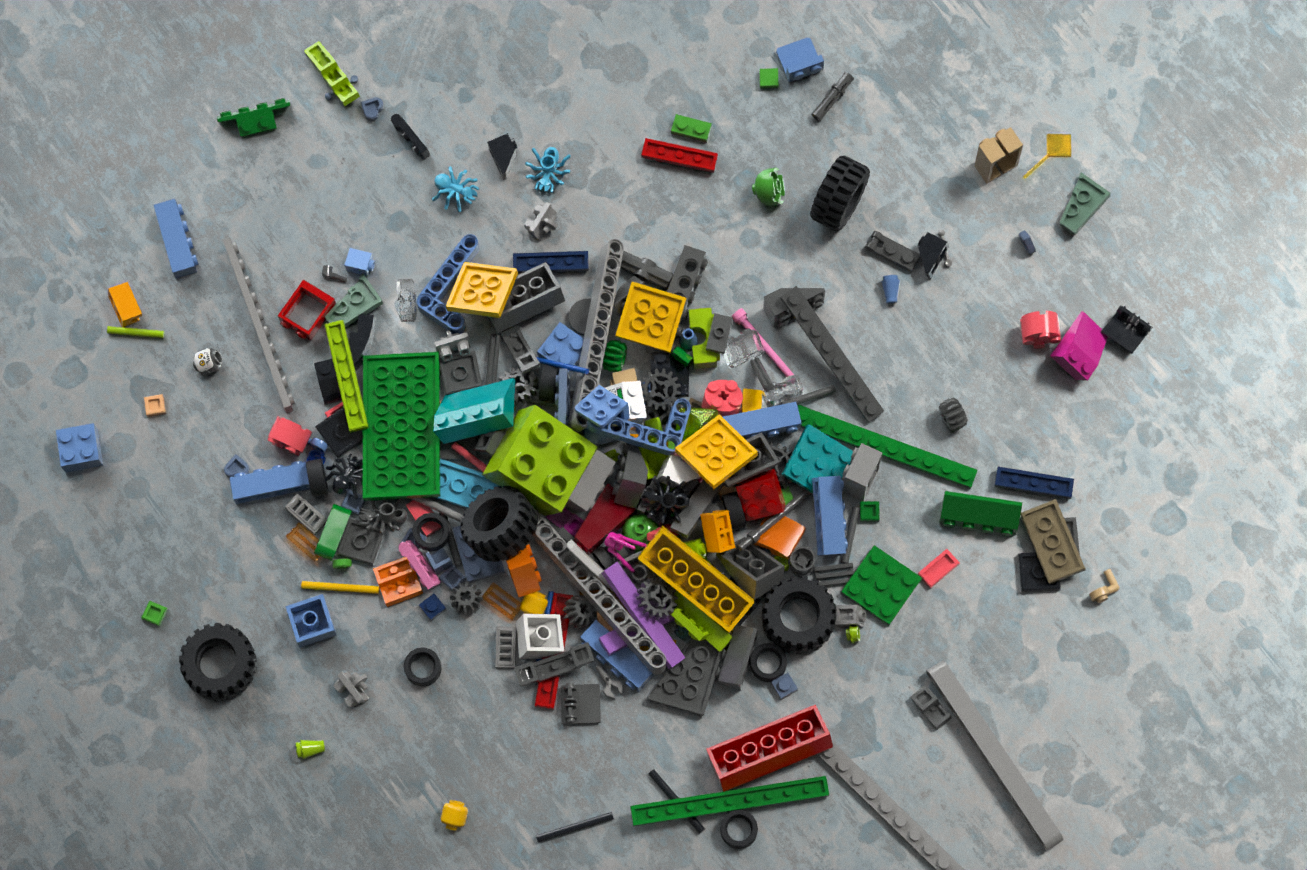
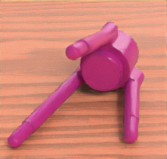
M613 531L608 534L604 543L609 547L608 552L612 553L632 573L635 570L616 550L620 551L623 546L634 550L635 546L631 544L643 548L647 546L645 543L616 534Z

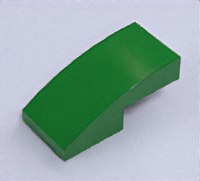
M679 346L671 354L684 367H687L693 360V357Z

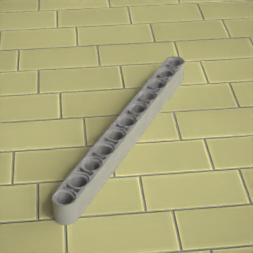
M618 239L610 240L600 251L579 367L587 369L589 367L591 371L589 370L588 374L577 372L568 420L569 428L577 433L587 428L588 420L575 412V406L599 385L624 251L623 243Z
M536 510L538 518L537 530L532 535L536 542L613 630L618 633L648 670L653 674L663 673L666 668V656L592 571L568 549L567 543L541 513ZM542 533H548V534H550V536H549V537H546V538H544V537H542V536H540V535H541ZM561 547L562 550L556 552L553 550V548ZM573 561L574 564L568 566L565 564V562ZM579 575L587 576L584 580H580L577 577ZM598 589L599 592L597 594H592L590 590ZM604 603H610L612 606L610 608H604L602 605ZM622 617L624 621L619 623L615 621V618ZM633 631L637 633V635L634 637H630L627 635V633ZM648 646L649 650L642 651L640 650V647ZM655 660H660L662 664L656 666L652 662Z
M942 660L926 670L928 677L1042 847L1047 851L1063 841L1060 831L946 662Z

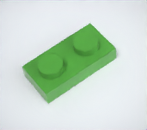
M676 114L671 134L707 143L712 123Z

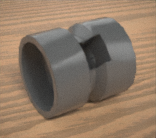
M600 546L592 552L603 570L619 562L616 557L613 558L608 552V546ZM624 547L620 551L616 550L624 559L629 557Z
M798 547L790 556L791 572L798 577L809 576L815 567L814 552L807 547Z

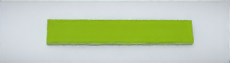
M340 320L325 324L349 431L351 433L367 429L369 426L344 321Z

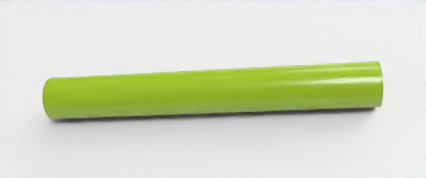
M107 327V334L164 338L165 332L161 330Z

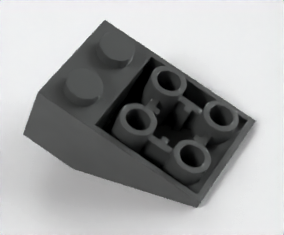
M780 288L764 296L763 309L774 328L777 326L782 327L794 318L780 298L792 288ZM798 288L813 310L823 305L825 298L824 288Z
M624 443L623 455L620 454L617 463L620 468L617 469L615 475L617 483L614 484L612 494L615 495L614 503L637 508L646 485L648 469L638 446Z

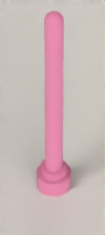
M744 309L737 310L731 316L733 317L732 320L747 330L790 382H795L796 376L747 320V313Z

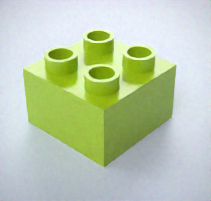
M533 405L518 410L513 420V427H509L482 475L502 488L503 486H510L518 489L535 510L547 516L562 512L598 446L538 406Z

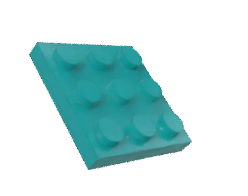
M808 424L805 426L781 475L813 494L812 478L841 476L842 480L847 464H851L853 451Z

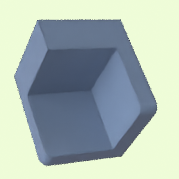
M444 548L431 555L429 552L426 553L427 560L436 575L453 565Z

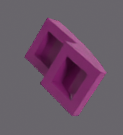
M565 507L562 512L545 517L558 528L564 527L573 537H575L584 522L582 518L575 513H571Z

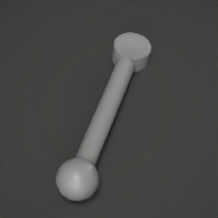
M939 230L938 235L941 239L945 240V231ZM947 251L944 265L949 268L952 266V261L949 259Z

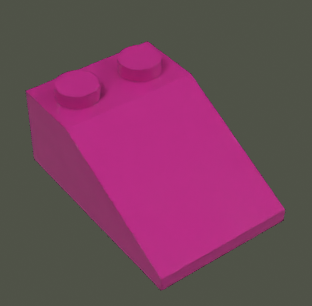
M1081 311L1050 356L1075 380L1088 381L1099 364L1108 337L1101 333L1102 329L1084 311Z

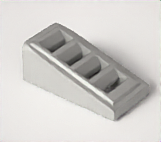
M298 493L285 506L289 514L314 534L327 521L320 512ZM299 502H300V503H301L300 506L294 511L293 509H294V508L299 504ZM306 507L307 510L300 516L299 513ZM312 512L313 515L306 521L305 519ZM318 517V522L312 527V522Z
M497 627L496 668H515L516 627ZM501 634H512V637H501ZM501 642H512V645H501ZM500 650H511V653H500ZM500 658H511V661H500Z

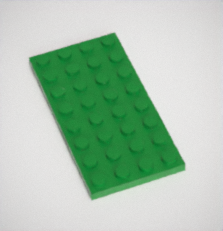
M439 352L363 355V405L369 428L363 429V500L441 497L440 439L433 432L434 415L440 406Z

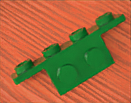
M280 98L274 100L275 103L267 105V102L256 104V108L249 109V106L239 108L238 112L231 113L230 110L220 113V116H217V121L222 122L236 118L240 136L277 128L273 110L290 106L291 103L290 100Z

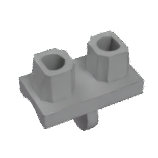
M547 202L545 205L537 204L533 212L537 216L535 221L527 219L524 224L527 231L532 233L537 240H540L544 233H548L549 229L556 230L558 227L554 222L557 218L555 216L557 212Z
M447 330L446 337H442L440 341L434 342L436 352H439L444 362L450 361L453 358L452 353L459 351L460 356L470 354L469 347L471 346L467 332L451 335L450 330Z
M340 672L337 675L339 679L333 686L339 693H343L346 689L349 690L351 694L345 698V702L350 707L369 700V697L364 692L368 688L364 683L368 679L365 674L359 676L356 672L352 675L349 672Z

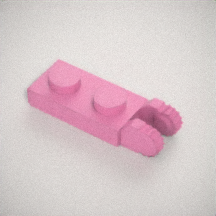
M411 540L400 543L399 551L401 555L407 557L410 567L417 572L422 585L427 587L428 590L438 586L441 582L416 544Z

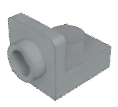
M859 605L836 606V626L852 625L859 628L864 627V622L866 621L864 608Z

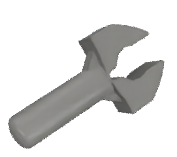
M602 664L598 665L596 670L606 684V688L603 690L606 697L615 699L611 692V686L617 688L622 695L623 684L621 681H613Z

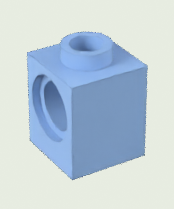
M350 248L345 262L346 271L359 275L363 273L364 276H369V272L373 271L375 266L372 253Z

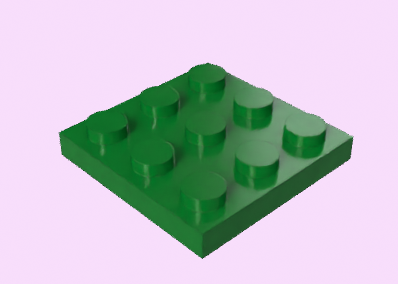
M874 545L845 585L841 594L889 626L920 583L922 577Z

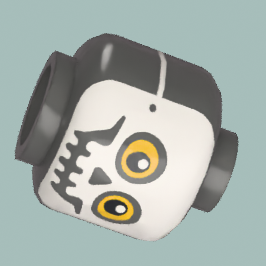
M206 348L195 354L193 367L202 375L211 374L220 369L223 361L219 351L213 348Z

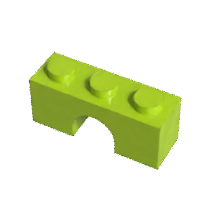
M711 308L689 309L690 329L694 333L704 335L706 338L704 343L692 346L694 369L717 367V361H720L719 353L706 351L714 316Z

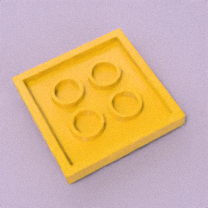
M464 262L446 304L447 311L500 318L517 278V269Z
M631 282L615 337L670 353L686 298Z
M720 414L675 447V452L713 489L758 456V451Z

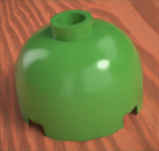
M777 167L768 168L760 172L755 179V184L752 185L753 194L757 195L761 203L770 206L782 205L784 200L781 201V195L785 196L784 181L782 175H778L777 171L780 170Z
M637 514L626 520L621 535L648 544L650 541L647 540V533L659 528V526L646 515ZM631 544L635 546L634 550L627 548L634 553H637L644 549L643 547L634 544Z

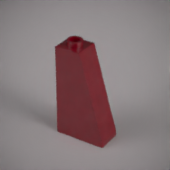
M609 483L605 486L573 540L588 556L605 542L610 532L616 533L623 527L626 520L633 516L636 511L635 508L614 503L615 495L612 494L613 487Z

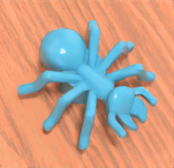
M532 148V152L542 167H536L529 162H526L525 165L535 171L542 172L535 176L526 175L525 177L526 179L536 180L543 175V178L536 183L535 190H537L539 185L540 191L545 186L544 190L547 192L551 186L550 192L553 193L554 185L549 178L552 177L557 184L564 185V182L558 180L553 173L562 176L570 173V170L559 171L556 169L557 167L564 166L571 155L568 154L561 163H558L560 158L556 148H547L542 158H540L535 148Z
M450 166L448 169L451 178L447 174H439L435 177V186L439 191L432 198V201L437 200L442 193H446L447 198L444 209L447 210L450 199L456 197L458 212H461L459 194L463 195L466 202L472 204L470 200H476L472 196L478 197L474 189L479 190V187L474 185L463 187L468 182H477L478 179L467 178L459 185L462 176L467 173V170L461 171L456 180Z

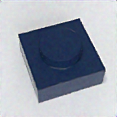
M434 593L419 604V607L430 621L446 610V607Z

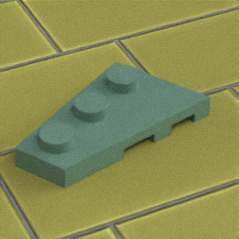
M1081 172L1071 199L1060 220V226L1075 236L1111 196L1110 192Z
M362 273L359 281L349 288L346 296L336 303L325 316V319L328 323L343 320L346 328L358 320L359 314L366 315L384 303Z

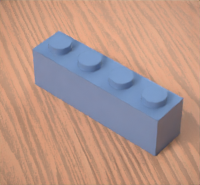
M176 199L155 204L154 209L175 279L197 273L196 266L199 263L196 254L192 255L191 252L194 246L191 237L187 238L186 232L189 231L187 222L183 221L181 215H184L182 205L177 204Z
M796 402L723 417L745 440L761 432L764 436L768 435V437L778 436L781 432L794 433L800 429L802 424Z
M296 461L284 467L283 465H276L269 470L257 469L249 474L237 473L234 477H230L233 500L236 504L310 490L306 462L302 463V461Z
M841 476L812 478L817 555L846 554L848 542L844 531L846 530V520L843 516L845 502L842 499L844 484Z
M595 620L580 636L581 644L589 642L591 650L597 655L595 658L604 665L606 663L611 667L610 671L619 678L621 676L626 680L624 683L632 691L636 689L639 692L654 674L648 670L628 647L608 656L599 638L609 633V631Z

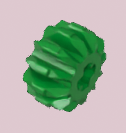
M610 340L607 343L602 364L605 370L614 373L623 369L627 355L626 343L619 340Z

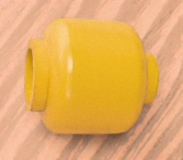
M538 591L525 595L520 604V609L524 614H544L548 605V600L545 598L546 595Z
M449 800V803L443 805L440 820L443 824H446L445 828L457 830L458 827L465 826L468 815V808L464 806L465 803Z

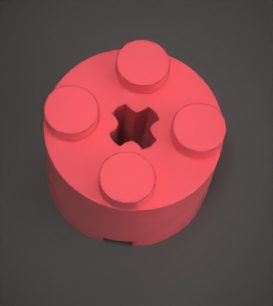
M1036 311L1021 317L1020 325L1024 345H1034V348L1040 349L1044 348L1045 344H1055L1061 341L1059 319L1056 312L1046 311V314L1040 315V312Z
M716 380L708 383L701 405L704 416L714 419L719 414L722 417L738 414L743 400L738 384L733 380Z
M277 416L268 435V441L281 449L285 446V449L289 450L290 453L300 456L312 432L308 429H301V425Z

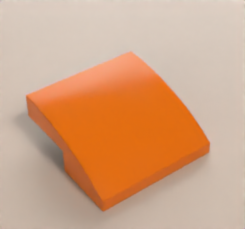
M773 515L765 517L761 525ZM784 516L762 534L754 545L770 549L771 554L789 559L806 528Z
M407 557L373 568L387 607L423 594L416 572L410 567Z

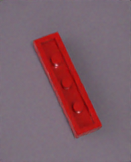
M645 138L641 158L714 173L718 153Z

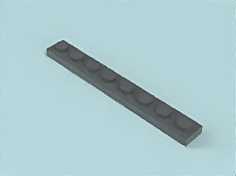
M795 286L780 297L866 421L870 422L883 413L884 410L798 287Z

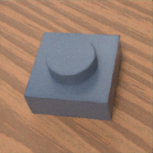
M788 672L771 682L781 700L798 691Z

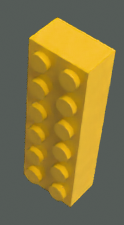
M664 526L661 527L638 556L642 563L729 633L754 604L752 597Z

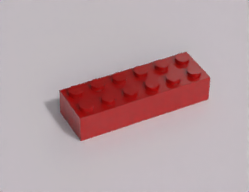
M815 704L706 748L710 764L724 792L833 747L830 732Z

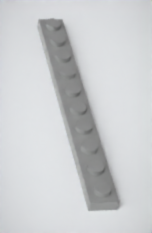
M230 237L223 240L282 404L286 413L294 411L292 405L295 402L292 394H287L286 387L289 386L285 376L281 377L279 371L283 369L279 359L275 360L273 354L276 353L273 342H268L267 337L270 334L267 326H263L261 323L264 317L261 309H256L255 303H258L255 293H250L249 287L252 285L248 275L244 276L243 270L246 268L243 260H238L237 254L240 253L236 242L232 243Z
M833 741L832 748L816 754L935 870H965Z

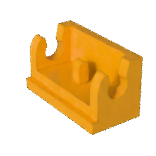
M125 282L108 288V297L121 327L125 328L140 321L139 317L142 316V313L129 283Z
M715 510L712 513L700 514L707 552L721 553L734 549L735 543L729 511Z

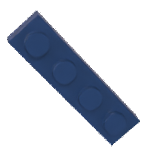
M588 251L513 253V268H516L518 273H524L545 262L552 272L589 271Z
M998 466L994 487L1071 499L1074 479Z

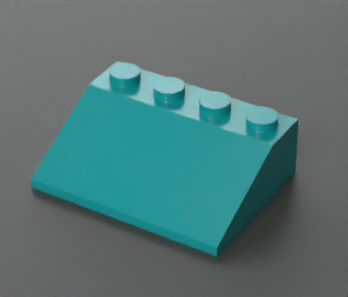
M511 378L445 395L434 415L433 432L445 444L513 427L515 379Z

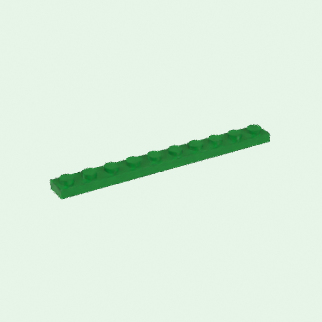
M799 404L797 405L802 428L809 424L837 441L857 448L862 443L882 452V457L969 489L973 485L977 469Z
M826 776L633 805L630 806L634 827L731 812L739 809L744 810L828 797L829 789Z

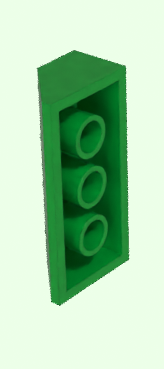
M945 491L939 523H942L945 527L962 526L965 530H974L975 528L982 529L984 533H993L995 531L1001 532V535L1012 536L1013 534L1016 535L1023 502Z

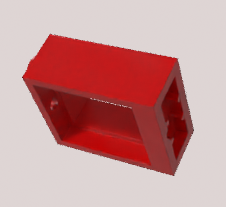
M303 279L278 314L280 325L287 330L293 329L296 331L295 334L311 341L326 321L325 316L336 305L335 298ZM305 294L326 306L309 331L288 319Z

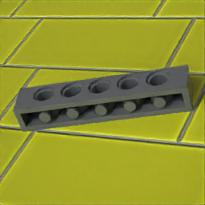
M684 245L667 290L669 293L686 298L674 342L676 337L680 338L683 330V327H681L682 321L687 320L689 314L688 305L693 303L696 295L694 293L695 286L699 287L702 276H700L701 270H705L708 264L705 251ZM693 266L696 269L693 272H689L686 268ZM682 283L689 284V287L683 289L680 287V285ZM673 342L672 349H671V352H670L671 354H672V352L674 351V349L676 348V345H677V344H675L674 342ZM646 346L647 353H667Z

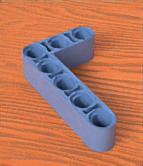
M467 234L460 240L417 297L419 311L444 329L450 330L451 334H462L465 331V322L459 313L447 311L446 304L441 301L455 284L463 263H471L479 252L478 239L473 234ZM468 243L475 244L472 248L466 247ZM458 257L464 258L462 262H455V259ZM446 272L453 273L450 277L443 276ZM436 286H440L441 290L438 292H434L433 288ZM424 301L431 302L430 305L426 307L421 305ZM440 311L446 312L442 317L437 316V313ZM458 321L461 322V325L453 327L452 323Z
M683 398L675 401L670 410L665 432L615 417L603 428L593 425L588 420L587 428L593 433L670 456L676 452L675 449L668 448L666 442H673L675 447L681 444L691 405L688 400ZM682 405L685 408V412H678L676 406ZM677 423L680 426V430H673L671 424ZM616 424L619 426L620 431L614 432L610 426ZM635 430L638 433V437H631L629 431ZM648 436H654L657 443H650Z

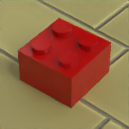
M775 469L763 471L736 484V490L746 521L784 512L785 500Z

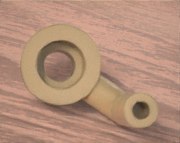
M1111 569L1104 571L1110 586H1103L1092 591L1089 594L1092 602H1104L1108 599L1107 596L1119 590L1120 587Z

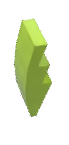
M320 41L304 50L311 63L344 106L360 97L358 91L349 82L335 59Z

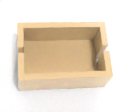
M1011 127L1006 130L1001 129L995 134V138H986L979 143L974 166L986 184L1001 176L994 165L995 162L1003 173L1010 171L1019 164L1023 144Z

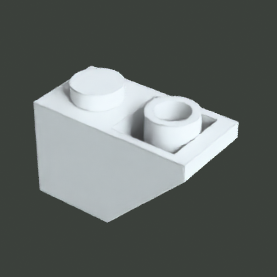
M670 455L664 459L656 480L667 485L666 477L670 476V487L675 488L682 481L687 483L694 479L698 480L701 476L687 463L683 462L682 458Z

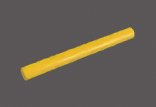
M302 581L301 589L379 594V586Z

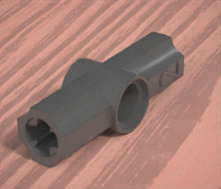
M623 251L620 268L634 274L635 277L643 282H651L668 290L673 273L658 267L650 259H641Z

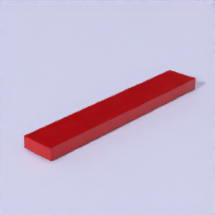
M554 592L550 614L560 615L565 650L569 619L564 618L566 613L562 610L566 607V601L571 599L573 595ZM560 676L538 683L535 707L554 710Z

